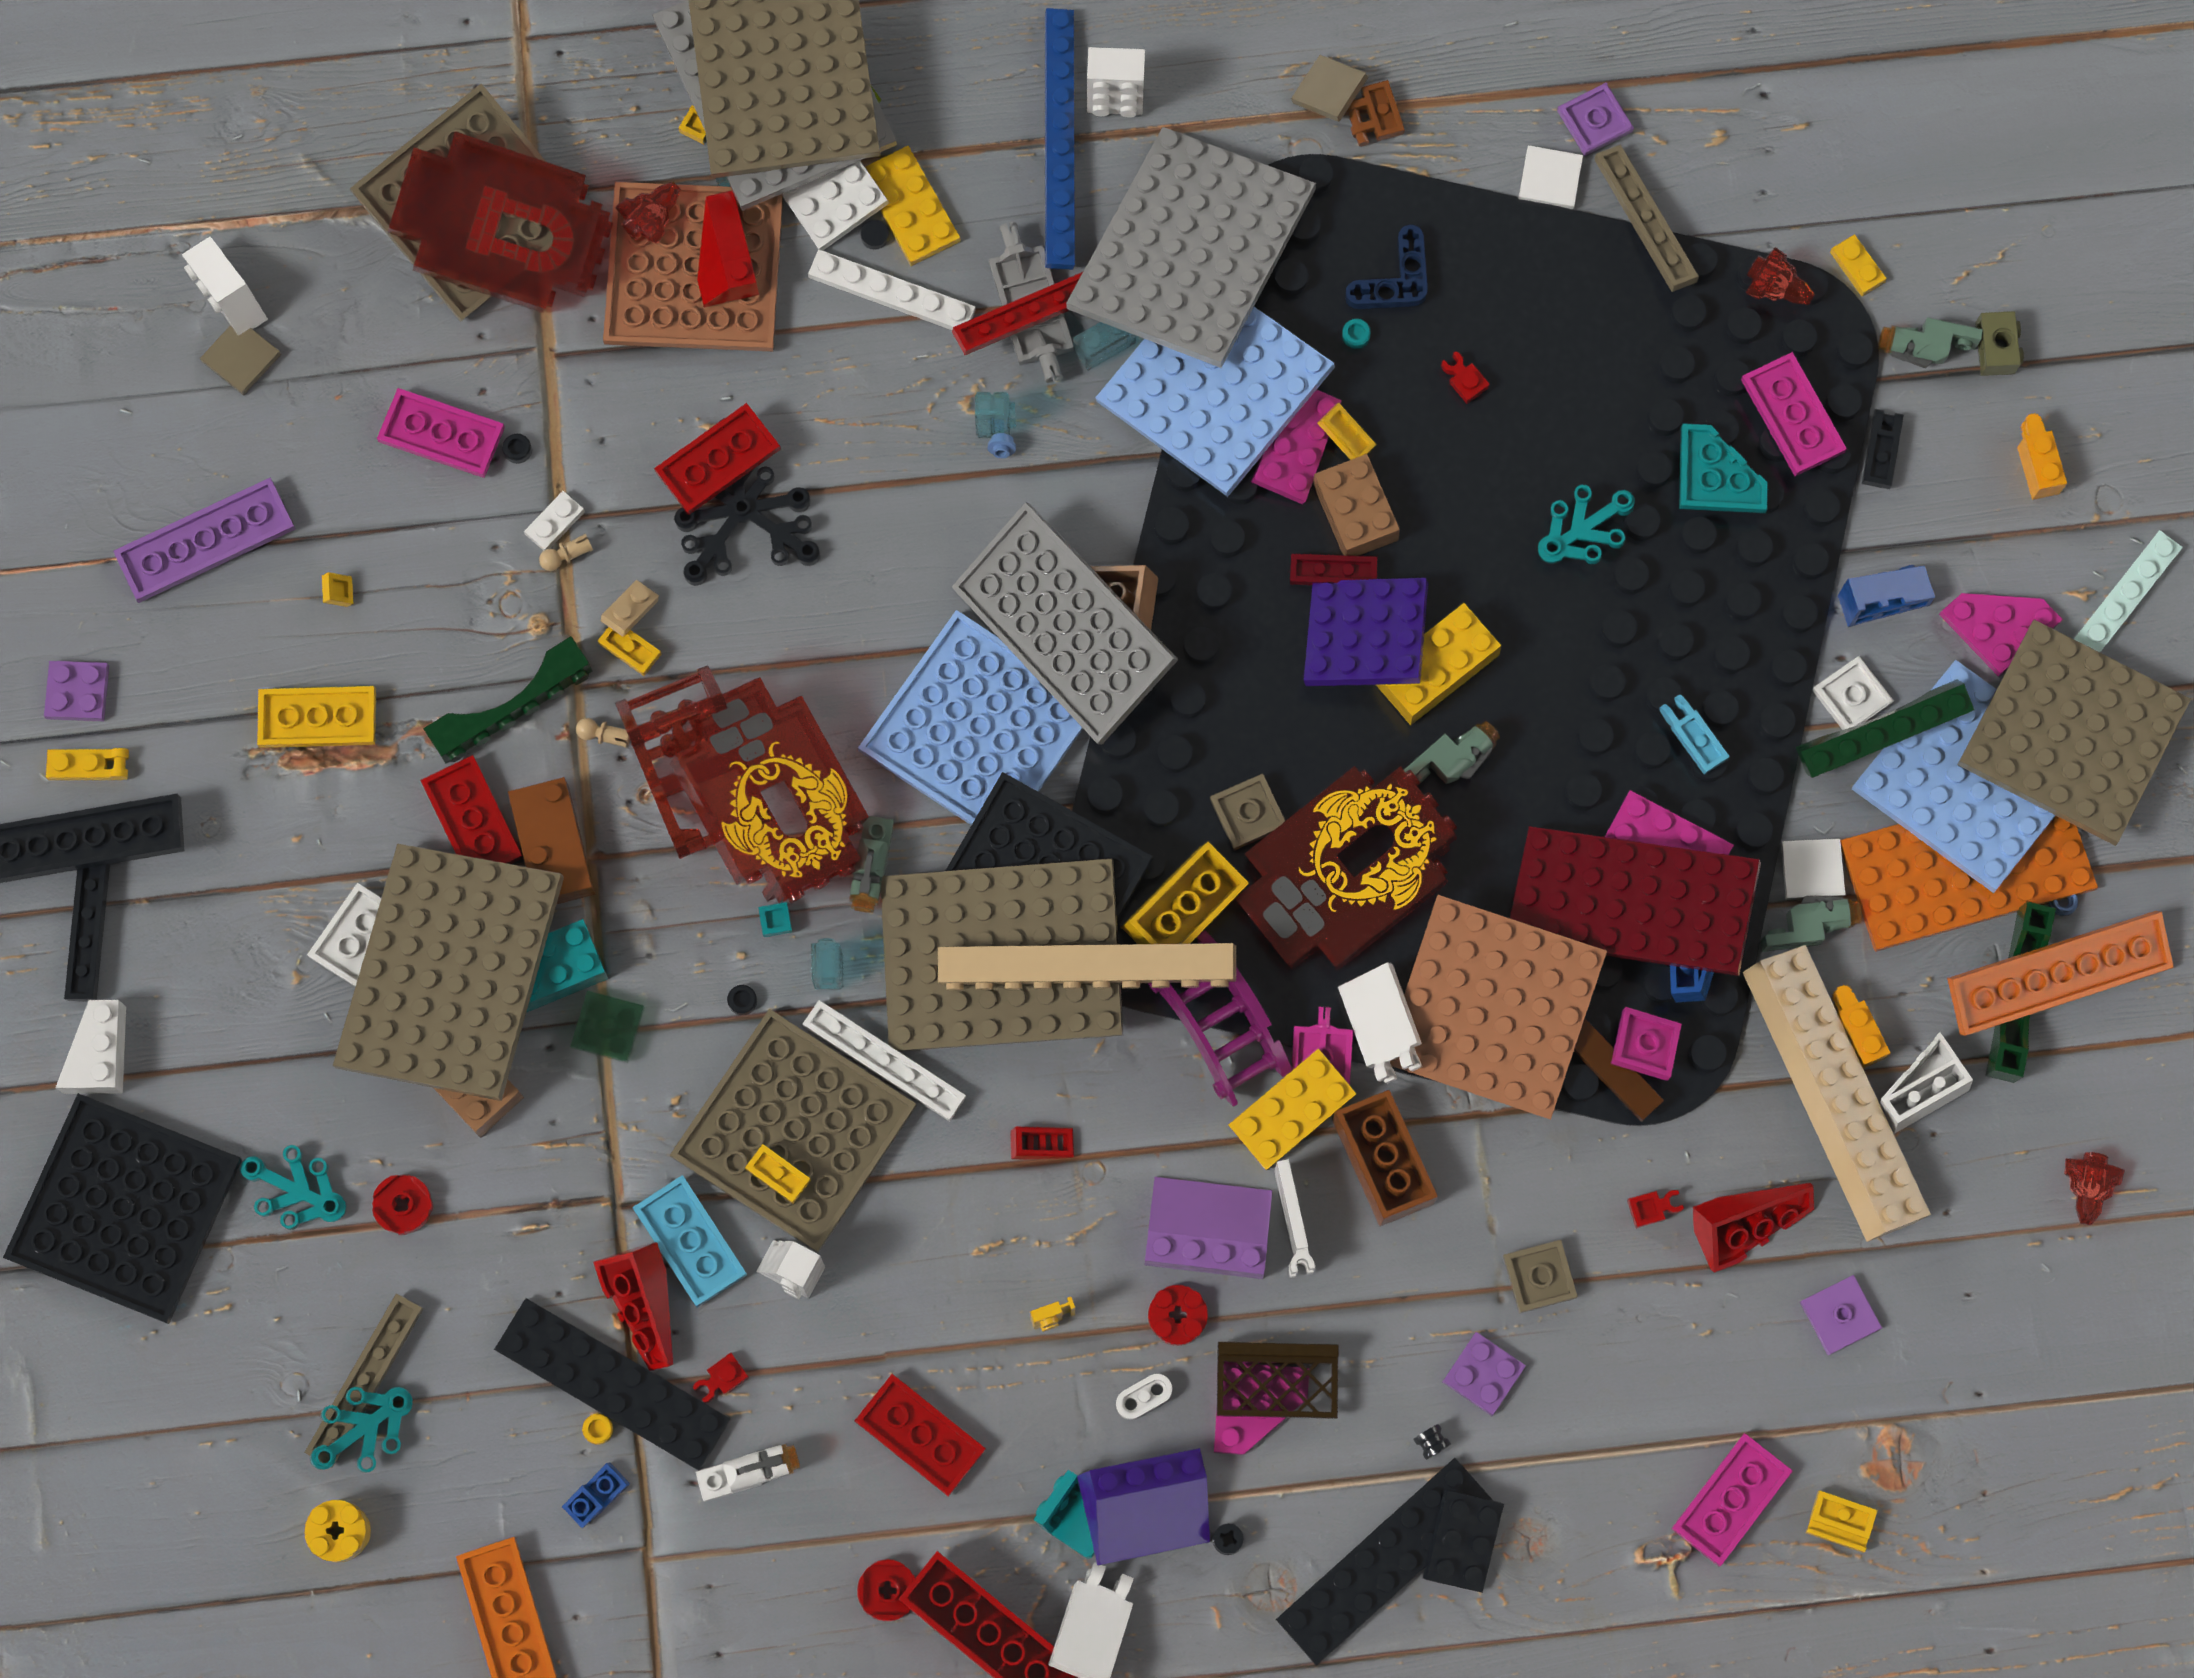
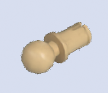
M585 533L563 545L559 543L561 549L557 551L551 548L544 550L540 554L539 563L543 569L554 571L560 567L563 560L566 559L567 563L570 564V560L593 551V548Z
M591 718L581 719L576 725V734L583 740H591L597 737L598 744L606 742L623 746L624 748L629 746L631 739L629 736L632 734V731L629 729L609 726L605 721L602 722L601 726H598L595 720Z

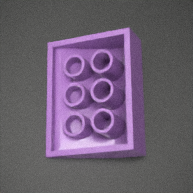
M1154 1177L1144 1265L1263 1279L1272 1190Z

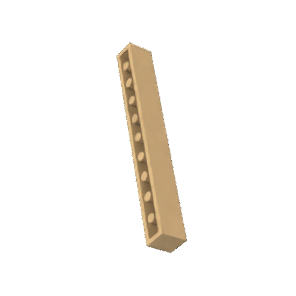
M1233 943L938 947V983L946 985V990H964V985H975L976 990H993V985H1005L1004 989L1020 990L1022 989V984H1034V989H1052V984H1063L1064 989H1081V984H1093L1095 989L1110 988V983H1122V988H1140V983H1152V988H1169L1170 983H1181V987L1197 988L1199 987V982H1211V987H1229V982H1236V946Z

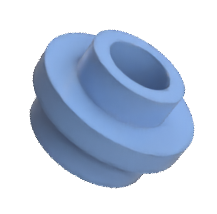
M997 433L991 437L987 449L997 458H1007L1015 453L1016 444L1012 436L1005 433Z
M2074 894L2067 898L2068 905L2066 907L2060 906L2057 899L2049 902V907L2056 908L2055 914L2059 916L2070 915L2078 906L2077 895Z

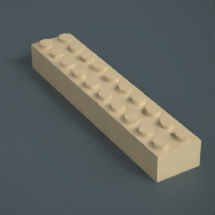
M1806 945L1760 960L1745 970L1743 975L1866 1242L1910 1226L1931 1215Z

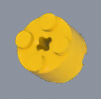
M330 1500L312 1509L307 1518L304 1533L306 1543L313 1554L326 1561L346 1562L352 1560L364 1550L370 1539L371 1527L365 1513L355 1504L342 1500ZM337 1523L339 1527L344 1528V1533L339 1534L338 1539L336 1535L331 1533L332 1529L336 1528Z

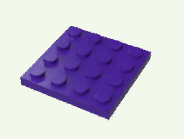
M1427 578L1341 580L1338 583H1313L1304 670L1305 686L1420 684L1428 592Z

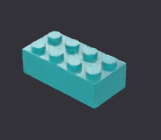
M584 919L548 933L527 1012L608 980Z

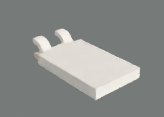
M1387 962L1338 987L1366 1066L1369 1068L1374 1067L1377 1081L1384 1080L1388 1084L1397 1079L1390 1061L1398 1057L1402 1069L1409 1068L1413 1072L1423 1067L1415 1050V1047L1422 1043L1393 964Z
M1289 1159L1277 1161L1274 1172L1293 1253V1258L1288 1268L1289 1277H1296L1298 1272L1296 1265L1298 1264L1305 1266L1307 1275L1313 1274L1315 1264L1308 1251L1307 1238Z
M1094 1562L1092 1569H1088L1085 1582L1077 1581L1074 1584L1048 1664L1078 1678L1111 1677L1133 1603L1125 1599L1134 1578L1122 1574L1119 1581L1115 1582L1113 1590L1103 1587L1099 1583L1106 1566H1097L1096 1562Z

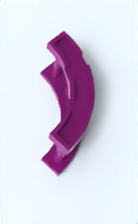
M1206 930L1196 937L1198 944L1217 943ZM1237 967L1236 982H1229L1228 987L1234 996L1232 998L1233 1001L1196 1022L1185 1004L1214 988L1211 987V982H1199V987L1189 988L1179 995L1171 985L1169 988H1152V983H1149L1155 993L1159 992L1165 998L1191 1035L1213 1076L1215 1083L1212 1086L1221 1100L1225 1098L1233 1107L1237 1105L1238 1102L1233 1089L1268 1068L1270 1070L1275 1069L1282 1077L1292 1071L1280 1040L1274 1042L1267 1027L1272 1025ZM1238 1011L1240 1013L1244 1012L1251 1024L1250 1030L1213 1051L1203 1032ZM1255 1040L1260 1042L1265 1053L1262 1055V1059L1232 1077L1227 1078L1220 1061Z

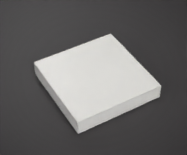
M1528 145L1518 199L1574 209L1583 155Z
M1860 656L1812 689L1842 730L1867 722L1894 702Z
M1840 839L1781 842L1786 900H1800L1805 896H1845Z

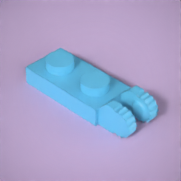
M1680 694L1674 700L1676 706L1686 717L1679 720L1672 709L1666 704L1660 707V712L1666 722L1672 726L1671 730L1705 775L1728 760L1730 756L1696 710L1694 711Z

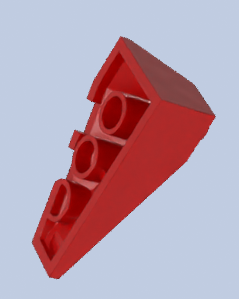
M733 190L706 196L697 277L704 307L759 295Z
M1804 1183L1722 1196L1694 1206V1233L1711 1271L1715 1273L1742 1262L1747 1258L1746 1253L1758 1244L1763 1247L1770 1242L1768 1237L1780 1228L1788 1229L1814 1210V1185Z
M658 1243L639 1246L594 1261L602 1291L607 1299L612 1297L619 1309L617 1316L621 1323L626 1321L633 1333L632 1342L649 1371L673 1365L667 1272Z

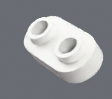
M1162 1374L1148 1376L1118 1395L1116 1400L1117 1412L1127 1420H1135L1169 1400L1172 1394V1384ZM1154 1385H1160L1163 1392L1160 1395H1154L1151 1392V1388ZM1127 1400H1134L1137 1407L1134 1410H1128L1125 1407Z

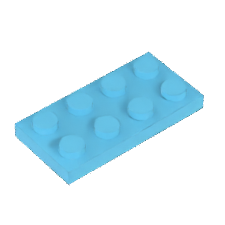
M683 1175L632 1207L654 1242L658 1243L661 1253L697 1308L747 1276V1273Z

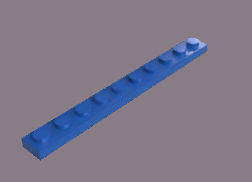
M1046 8L1045 268L1073 270L1075 266L1074 10Z

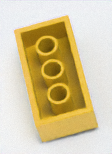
M1463 603L1424 634L1420 684H1379L1376 686L1405 720L1412 725L1497 658L1502 645L1468 606Z
M1206 842L1170 876L1121 928L1137 944H1190L1249 882L1209 842Z

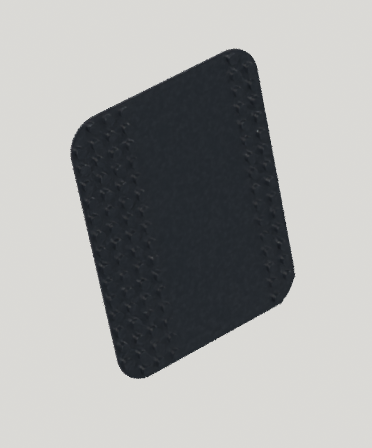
M1305 154L1275 161L1268 166L1316 183V190L1254 307L1334 363L1335 368L1317 390L1342 400V407L1377 444L1367 455L1400 529L1399 539L1396 542L1359 556L1377 557V579L1427 578L1428 592L1424 634L1465 603L1502 646L1497 658L1412 725L1405 720L1376 685L1305 686L1304 670L1312 585H1290L1291 554L1343 555L1313 483L1306 502L1300 504L1252 483L1251 480L1258 464L1257 461L1227 497L1162 450L1133 565H1146L1158 577L1151 631L1176 656L1178 661L1102 745L1097 744L1090 736L1072 808L1073 812L1154 857L1117 922L1118 945L1137 944L1121 926L1200 846L1209 842L1249 884L1203 931L1206 930L1217 943H1233L1236 946V967L1272 1025L1267 1027L1273 1041L1280 1040L1282 1045L1293 1048L1294 1026L1310 1027L1318 1024V1007H1324V1019L1326 1007H1331L1330 1025L1341 1029H1353L1338 987L1387 962L1393 964L1403 994H1405L1437 895L1510 918L1529 826L1605 837L1628 792L1631 790L1733 844L1734 846L1729 855L1760 859L1761 865L1740 974L1736 976L1714 972L1705 1001L1675 1002L1671 995L1670 965L1605 956L1585 1019L1613 1048H1615L1622 1010L1625 1007L1682 1024L1670 1079L1666 1081L1637 1072L1664 1101L1641 1122L1583 1060L1573 1052L1554 1110L1626 1126L1656 1125L1680 1118L1699 1107L1714 1094L1729 1073L1739 1046L1750 988L1743 972L1756 964L1799 756L1796 747L1801 745L1878 375L1879 347L1874 325L1862 302L1842 281L1819 267L1799 260L1673 232L1699 277L1696 283L1672 292L1630 222L1555 205L1522 200L1511 195L1338 156ZM1407 225L1419 227L1424 235L1427 295L1425 301L1418 306L1371 309H1354L1346 303L1345 295L1346 288L1351 282L1356 280L1400 278L1398 256L1399 232ZM1408 234L1406 240L1409 242L1408 252L1414 251L1415 239L1412 234ZM1410 259L1404 264L1405 268L1411 272L1417 271L1421 267L1420 263L1414 259ZM1767 264L1770 265L1778 277L1786 282L1787 290L1784 293L1772 294L1764 289L1753 288ZM1768 277L1766 284L1771 285L1773 280ZM1775 280L1774 283L1780 286V282ZM1775 286L1770 287L1773 291L1777 290ZM1383 287L1378 291V294L1381 298L1387 300L1394 296V291L1389 287ZM1399 287L1398 298H1402V287ZM1411 287L1410 290L1413 297H1418V293L1422 292L1417 291L1416 287ZM1370 288V300H1374V288ZM1357 289L1353 295L1356 296V300H1361L1364 294H1361L1360 290ZM1352 319L1364 320L1371 330L1368 344L1359 349L1348 347L1342 338L1344 325ZM1455 351L1463 357V365L1465 367L1473 363L1490 384L1486 391L1468 404L1464 402L1449 384L1450 379L1454 376L1446 374L1441 368L1443 360L1450 366L1457 364L1453 359ZM1791 352L1796 357L1847 448L1845 453L1797 476H1794L1741 381L1743 375ZM1682 424L1712 425L1719 433V436L1747 461V465L1757 475L1760 474L1767 481L1766 513L1679 509ZM1330 437L1326 443L1316 473L1350 460ZM1579 485H1587L1592 491L1591 500L1587 503L1584 520L1610 504L1613 495L1618 491L1626 490L1634 496V509L1630 514L1625 516L1615 514L1593 529L1610 532L1613 529L1622 530L1625 534V543L1622 547L1612 548L1608 544L1576 540L1569 545L1583 549L1589 545H1597L1601 549V559L1598 563L1589 564L1585 560L1564 557L1557 563H1548L1539 556V542L1550 533L1552 522L1551 505L1555 501H1564L1568 506V514L1562 522L1561 536L1571 530L1576 504L1574 491ZM1580 491L1578 493V496L1580 498H1586L1588 496V493L1586 491ZM1621 497L1618 499V502L1624 505L1628 503V499ZM1556 507L1554 509L1557 514H1562L1565 511L1563 507ZM1614 535L1611 537V540L1613 542H1620L1622 538L1619 535ZM1551 544L1547 549L1550 552H1555L1558 547ZM1590 551L1587 555L1590 558H1596L1598 553ZM1680 694L1686 699L1692 709L1699 713L1730 756L1728 760L1705 775L1671 730L1672 726L1666 722L1660 712V707L1666 704L1672 709L1679 720L1686 717L1676 706L1674 700ZM1476 726L1493 743L1491 754L1470 779L1460 777L1458 780L1446 784L1431 768L1429 769L1431 772L1429 776L1420 784L1415 781L1411 786H1408L1401 779L1402 771L1444 734L1456 743L1454 741L1456 738ZM1263 774L1286 821L1287 828L1234 851L1210 801V796ZM1390 784H1392L1391 790L1387 789ZM1396 787L1407 790L1408 794L1400 797L1397 802L1398 810L1390 812V816H1385L1383 813L1384 808H1382L1381 817L1385 820H1392L1397 815L1402 816L1397 814L1398 811H1402L1399 805L1401 799L1405 803L1404 813L1407 818V804L1411 806L1409 813L1412 812L1414 806L1421 805L1420 811L1417 814H1412V816L1418 815L1420 819L1408 818L1411 821V827H1408V821L1403 816L1399 822L1390 826L1380 823L1376 817V809L1380 803V798H1385L1384 802L1394 798L1398 794ZM1358 789L1363 790V792L1358 794ZM1384 789L1396 793L1392 798L1388 797L1389 794L1386 797H1383V793L1381 797H1377V794H1375V799L1371 800L1369 797L1371 801L1369 805L1364 803L1366 809L1364 810L1361 807L1363 813L1361 816L1358 814L1359 821H1364L1367 817H1373L1375 823L1373 824L1369 820L1366 824L1368 828H1364L1362 825L1353 827L1352 818V825L1343 832H1341V825L1338 822L1332 821L1328 823L1326 831L1331 841L1324 846L1320 856V869L1325 878L1324 883L1319 877L1315 866L1316 847L1328 820L1331 817H1338H1326L1320 811L1313 812L1316 805L1327 795L1343 790L1357 793L1359 796L1358 801L1361 794L1371 790ZM1339 793V794H1347V795H1344V796H1343V797H1346V798H1345V799L1340 803V805L1338 806L1337 811H1336L1337 813H1338V810H1339L1341 804H1342L1347 798L1352 797V796H1353L1352 794H1350V793ZM1333 795V796L1329 797L1328 799H1326L1324 802H1322V803L1320 804V806L1318 807V809H1320V807H1321L1327 800H1329L1330 798H1332V797H1334V796H1336V795ZM1343 797L1339 798L1336 802H1334V803L1330 806V808L1328 809L1327 813L1329 812V810L1331 809V807H1332L1335 803H1337L1340 799H1342ZM1352 799V800H1350L1348 803H1346V805H1348V804H1349L1350 802H1352V801H1353V802H1358V801H1354V799ZM1391 803L1389 807L1394 809L1396 805ZM1346 805L1342 808L1340 818H1338L1339 820L1342 819V813ZM1412 820L1419 821L1424 826L1420 828L1414 826ZM1326 821L1322 829H1320L1319 822ZM1406 821L1407 827L1401 831L1399 837L1403 843H1411V840L1407 841L1404 839V833L1409 834L1412 827L1422 829L1427 826L1429 821L1434 823V833L1431 830L1426 831L1418 839L1417 842H1421L1420 847L1403 848L1397 844L1394 835L1396 828ZM1331 823L1339 825V841L1342 840L1348 831H1354L1356 835L1350 837V842L1345 840L1340 848H1331L1332 837L1328 831V826ZM1413 830L1412 835L1417 836L1418 831ZM1314 831H1321L1318 838H1316ZM1426 833L1429 834L1430 845L1425 860L1428 859L1429 863H1422L1425 870L1420 869L1419 866L1413 867L1421 871V885L1415 897L1407 905L1394 909L1395 900L1391 894L1394 891L1393 882H1403L1409 879L1414 874L1413 868L1411 870L1412 874L1401 881L1391 880V892L1372 898H1345L1333 893L1328 888L1327 876L1334 871L1330 882L1332 887L1338 891L1356 893L1370 886L1379 894L1386 892L1389 888L1388 881L1379 878V876L1387 869L1393 870L1400 876L1407 875L1410 868L1407 865H1400L1398 862L1404 860L1408 864L1405 860L1406 858L1413 862L1411 856L1414 855L1419 858L1417 853L1419 851L1424 852L1421 850V847L1426 846V844H1422L1423 841L1427 840L1423 839V836ZM1435 837L1436 840L1431 842V838ZM1316 840L1315 846L1312 848L1310 843ZM1393 847H1398L1400 850L1399 855L1393 859V862L1409 869L1404 875L1397 873L1393 868L1386 867L1390 860L1388 853L1391 855L1396 854V850ZM1329 861L1336 863L1340 868V875L1334 883H1332V879L1336 875V868L1332 865H1327L1324 868L1321 866ZM1378 861L1381 863V870L1376 874L1370 875L1369 878L1384 880L1387 885L1383 891H1378L1369 884L1361 885L1363 874L1370 872V867H1376ZM1299 867L1303 873H1309L1315 870V874L1312 876H1304L1299 872ZM1344 872L1347 877V885L1343 890H1339L1344 883V878L1341 876V873ZM1417 874L1415 878L1409 883L1404 885H1398L1397 887L1407 886L1411 884L1414 880H1416L1408 889L1395 896H1399L1408 891L1418 880L1417 886L1414 892L1412 893L1413 895L1419 885V874ZM1283 876L1288 878L1302 895V901L1292 909L1286 908L1272 891V884ZM1314 880L1324 891L1326 899L1321 905H1313L1304 895L1301 886L1305 882ZM1332 895L1336 897L1332 900L1331 907L1336 912L1331 911L1328 905L1329 898ZM1387 895L1385 902L1378 899L1379 897ZM1410 896L1409 898H1407L1405 901H1403V902L1397 904V906L1402 905L1403 903H1405L1407 900H1409V899L1411 898V896ZM1376 898L1374 905H1372L1368 900ZM1366 900V902L1362 906H1360L1357 902ZM1274 902L1281 904L1297 925V930L1288 938L1280 937L1263 916L1264 911ZM1304 903H1309L1324 921L1323 928L1313 936H1309L1293 916V912ZM1195 938L1190 944H1198L1197 939ZM1121 983L1122 1007L1181 1021L1165 998L1159 992L1155 993L1149 983H1140V988H1122ZM1170 983L1178 995L1189 989L1181 987V983ZM1214 987L1185 1005L1196 1022L1232 1002L1234 996L1228 987ZM1238 1011L1211 1028L1242 1035L1250 1030L1251 1024L1245 1013ZM1353 1030L1351 1062L1366 1065ZM1392 1066L1395 1072L1432 1080Z

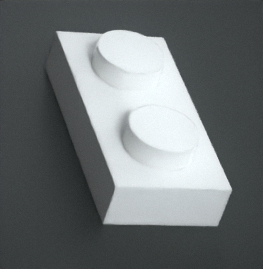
M562 491L528 526L524 533L543 551L550 549L585 513V510L568 494Z

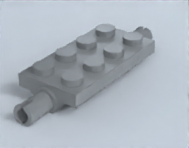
M1014 221L1009 222L1011 233L1007 223L999 227L1006 249L1001 256L989 259V266L1001 306L1055 284L1050 268H1045V250L1043 245L1032 248L1026 247L1021 241L1017 228L1018 225ZM1064 313L1011 336L1019 365L1039 360L1046 383L1053 382L1052 372L1055 381L1063 378L1056 356L1074 351Z

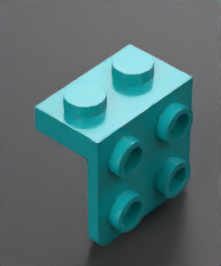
M1067 1470L1065 1475L1060 1476L1056 1480L1053 1487L1054 1491L1049 1498L1038 1506L1033 1520L1043 1530L1083 1557L1090 1559L1095 1555L1077 1478L1078 1475Z

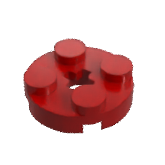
M390 1176L383 1180L374 1191L372 1203L373 1216L380 1226L391 1233L407 1235L419 1230L426 1224L433 1211V1202L429 1189L421 1180L414 1176ZM400 1197L402 1200L409 1198L410 1201L407 1204L409 1208L406 1211L400 1210L397 1212L395 1210L397 1198Z
M1184 1285L1168 1286L1157 1292L1148 1310V1322L1152 1331L1163 1342L1173 1346L1187 1345L1198 1338L1205 1329L1208 1319L1207 1306L1200 1293ZM1175 1307H1180L1182 1312H1186L1187 1317L1182 1318L1181 1323H1175V1319L1169 1317V1313L1174 1312Z
M890 1559L877 1561L868 1567L860 1577L857 1585V1597L863 1611L872 1618L883 1622L895 1621L908 1614L910 1609L898 1599L915 1579L910 1569L901 1562ZM885 1582H890L891 1587L896 1588V1594H891L890 1599H884V1594L879 1593V1588L884 1587Z

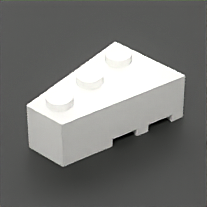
M211 237L206 238L182 254L188 264L184 269L193 282L197 279L199 280L195 284L203 296H210L207 300L216 313L221 311L238 336L268 320L247 284Z
M119 1000L88 1001L55 1087L61 1093H123L126 1006Z
M1939 1032L1924 1052L1916 1058V1061L1901 1075L1881 1098L1880 1106L1892 1132L1895 1134L1967 1093L1970 1090L1973 1079L1941 1032Z
M773 1240L756 1272L781 1284L785 1293L800 1300L801 1296L809 1299L825 1269V1265L819 1254L794 1241L783 1242L779 1240L778 1242Z

